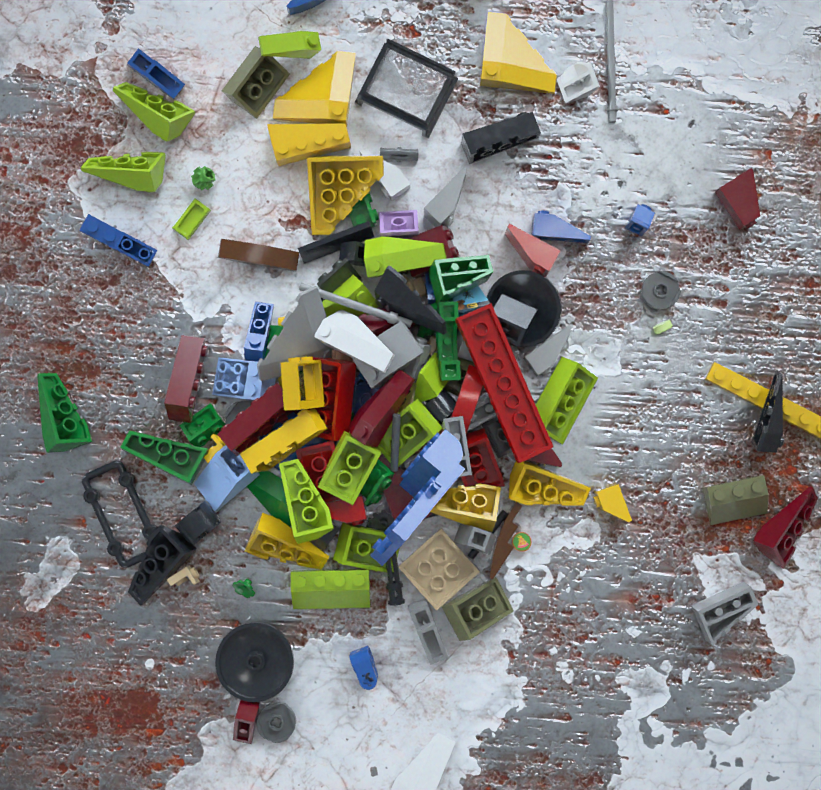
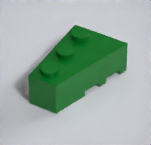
M489 254L434 260L428 270L437 305L438 302H445L487 282L494 272Z

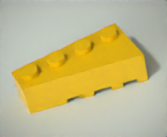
M267 124L278 166L306 160L312 156H321L351 148L346 124Z

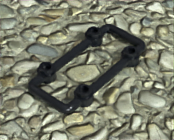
M114 460L83 476L82 485L85 489L83 498L85 502L92 505L109 542L107 552L111 556H115L121 567L129 568L140 563L141 556L145 552L128 560L124 559L122 554L124 545L115 539L99 503L100 492L92 488L90 480L117 468L120 473L118 478L119 484L127 488L144 526L142 529L144 538L149 539L158 527L151 524L133 485L135 483V476L127 472L123 462Z

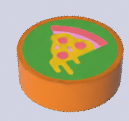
M518 532L512 538V545L518 551H526L531 546V538L525 532Z

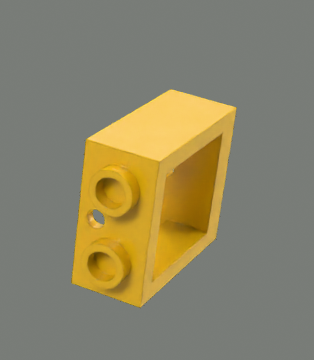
M313 356L301 357L300 361V357L288 358V362L280 363L284 410L325 407L321 360H313ZM298 366H303L306 400L302 401L300 397Z

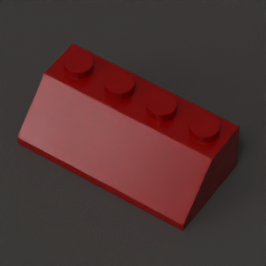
M313 357V360H321L325 407L309 408L308 410L316 409L328 428L317 437L339 441L344 431L348 433L350 431L349 425L351 421L356 364L355 362L342 359Z

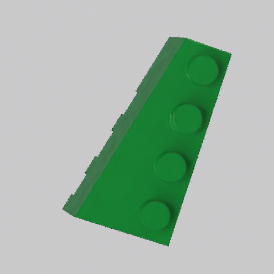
M130 430L120 446L123 451L191 486L205 462L204 456L208 454L207 448Z

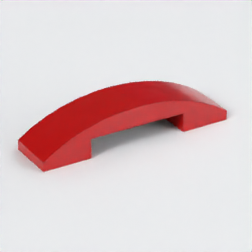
M472 365L468 366L452 417L463 416L466 434L483 387L478 371Z

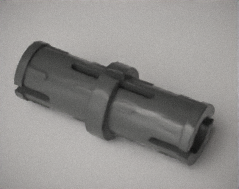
M397 147V149L380 148V156H383L384 160H397V162H401V160L418 161V149H402L401 147Z

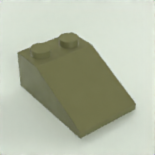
M497 577L482 583L442 606L459 641L471 640L514 611Z

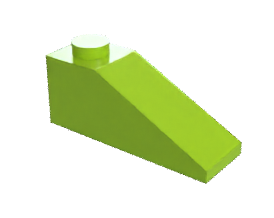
M297 31L258 37L261 56L310 59L321 51L318 32Z

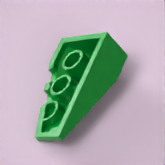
M39 373L37 378L41 426L46 452H65L91 443L88 425L85 419H81L76 411L78 408L75 403L72 404L67 396L68 391L57 373Z
M269 470L258 472L260 475L246 487L271 516L280 519L291 527L282 478Z

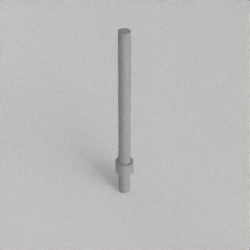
M301 283L299 290L305 291L313 286ZM318 288L321 298L385 319L393 325L403 321L408 328L411 327L412 320L400 317L398 313L392 311L389 313Z

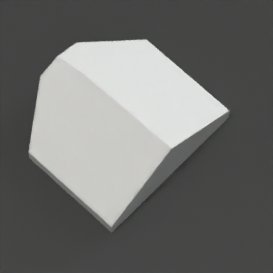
M577 62L569 66L561 77L557 79L566 104L588 97L600 87L592 64L589 62Z

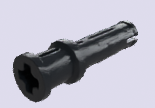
M395 552L386 562L388 576L386 589L389 592L388 605L390 606L405 603L402 595L403 583L399 578L397 554ZM390 558H392L393 571H394V572H392L391 559H390Z

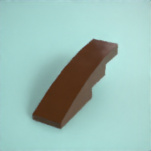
M221 239L218 258L250 265L297 271L299 252Z
M516 501L511 506L496 538L489 569V577L491 579H494L514 548L508 542L518 528L512 521L522 505Z

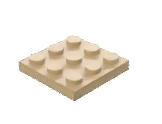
M442 528L398 566L436 611L480 572Z

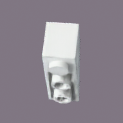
M363 149L359 150L360 156H374ZM383 160L384 176L378 182L381 185L380 191L384 197H389L392 201L409 190L410 183L399 168Z

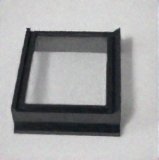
M387 38L355 103L362 106L364 102L422 130V136L429 139L458 78L455 77V70Z

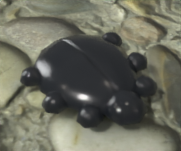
M382 510L379 514L375 512L373 513V518L367 519L369 523L366 527L385 532L394 522V518L386 513L385 510Z

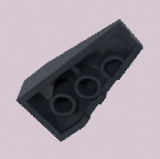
M389 265L374 290L377 306L381 309L384 308L389 313L391 311L398 313L400 317L412 320L413 323L443 335L447 333L446 321L430 304L425 305L420 294L416 290L412 292L406 285L407 280Z
M779 370L775 371L751 441L756 451L777 453L778 448H781L784 442V437H782L783 374Z
M159 525L149 537L146 543V551L140 559L139 569L135 572L128 593L140 606L197 549L191 543L189 544L181 533L164 525Z

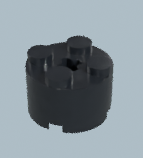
M442 389L437 397L423 401L422 404L441 425L443 419L449 418L452 415L456 400L446 389Z
M204 501L180 520L175 527L189 544L195 545L218 526L221 521L207 502Z

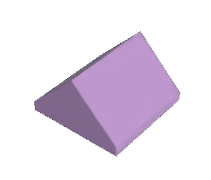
M417 210L379 212L380 237L408 239L419 235Z

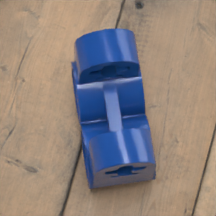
M367 645L350 652L349 658L361 687L371 690L377 685L378 671L370 647ZM369 673L368 676L370 678L373 677V680L370 681L369 678L365 679V675Z

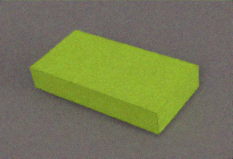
M195 198L172 229L189 240L211 210Z

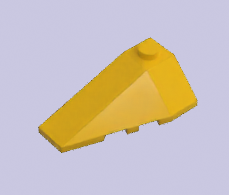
M515 461L509 478L508 498L524 505L561 504L562 506H584L591 488L530 462L523 461L517 463Z
M476 484L471 487L462 485L457 488H449L430 512L464 525L492 532L497 519L501 488L486 484Z
M263 512L256 522L244 552L261 559L268 560L269 557L280 559L282 563H286L287 560L294 561L299 566L322 570L329 559L326 553L309 541L298 544L294 539L291 527L280 519Z

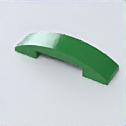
M458 301L438 302L437 313L446 321L447 333L444 335L436 332L441 381L461 380L460 360H458L457 325L455 321L458 318Z

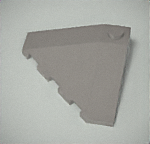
M313 286L298 294L295 299L298 305L293 312L288 311L281 323L284 326L279 336H273L267 346L270 350L264 360L260 358L257 363L260 381L281 376L280 363L288 362V358L300 357V361L301 357L311 356L332 358L333 348L324 345L314 337L323 319L327 318L317 286ZM298 366V371H302L303 366Z

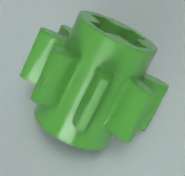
M199 166L193 170L194 174L191 178L196 188L201 190L206 188L208 190L214 186L212 182L216 180L215 174L210 168L206 166L201 168Z

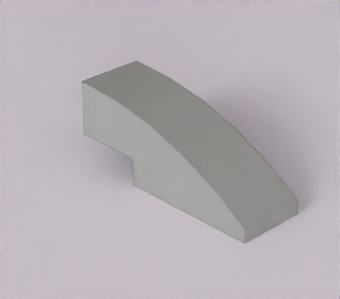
M426 599L408 605L410 615L430 665L447 659V652Z

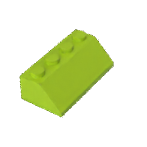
M564 357L560 358L536 403L550 439L562 445L598 380L597 376L581 364Z
M326 569L291 571L293 609L370 608V570Z

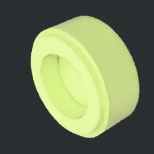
M669 319L654 326L653 330L655 334H660L672 328L673 325Z

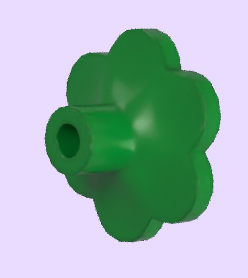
M245 579L244 582L238 580L232 584L235 592L243 595L245 598L255 595L251 586L252 581L249 579Z

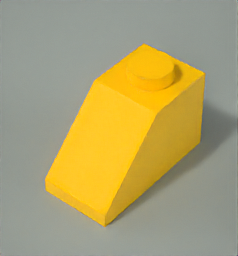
M614 484L594 492L593 500L597 508L600 507V510L625 522L632 521L619 484Z

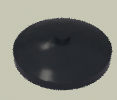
M530 270L513 271L499 278L490 288L486 298L492 303L493 308L501 295L504 294L538 309L526 338L519 347L537 345L549 338L556 330L562 315V302L558 290L544 275Z
M262 622L245 623L231 630L221 641L215 659L216 673L222 686L234 697L247 702L265 701L279 694L289 682L294 669L293 649L287 637L274 626Z

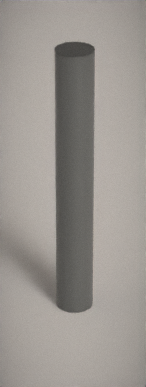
M397 413L393 414L390 470L394 472L398 471L401 415Z

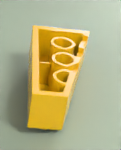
M301 410L297 413L298 416L296 418L286 421L282 427L272 431L268 436L240 453L251 474L270 470L297 449H300L328 429L317 410Z

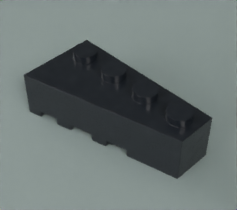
M522 112L514 118H507L500 122L462 133L461 145L468 163L472 164L537 139L541 131L533 112Z

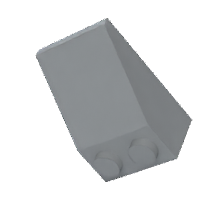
M465 167L424 207V217L433 226L443 225L449 228L453 223L454 213L466 178L467 169Z
M403 321L377 336L395 355L386 373L352 358L371 389L382 387L399 369L404 370L424 353Z

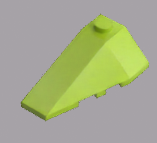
M127 82L114 86L112 90L152 133L167 142L179 137L195 115L193 109L176 100L173 103L166 101L164 96L160 94L157 96L150 95L146 89Z
M141 152V156L131 157L130 154H124L123 157L113 159L112 156L88 158L80 168L85 173L137 191L150 193L155 192L163 181L166 155L164 152Z
M385 236L365 240L364 262L368 278L381 277L389 265L398 273L429 267L434 260L446 259L443 243Z
M299 459L279 463L293 536L296 542L300 544L316 540L333 530L330 510Z

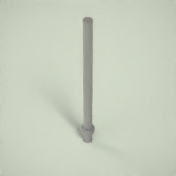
M606 0L609 104L607 112H609V123H616L618 106H616L613 0Z

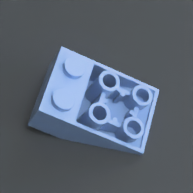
M218 357L212 395L253 401L265 394L268 387L275 385L276 377L260 381L257 370L258 362Z
M225 445L213 456L194 482V485L212 509L217 512L260 474L258 472L251 474L241 455L236 456Z

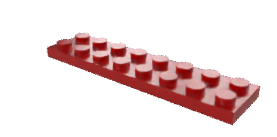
M492 303L456 318L455 321L517 463L526 461L553 448L554 446Z

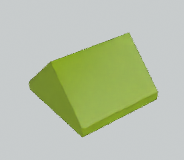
M434 352L418 374L413 402L416 399L423 402L437 397L449 381H441L436 352Z

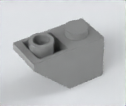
M460 524L454 542L490 555L496 536L491 532Z

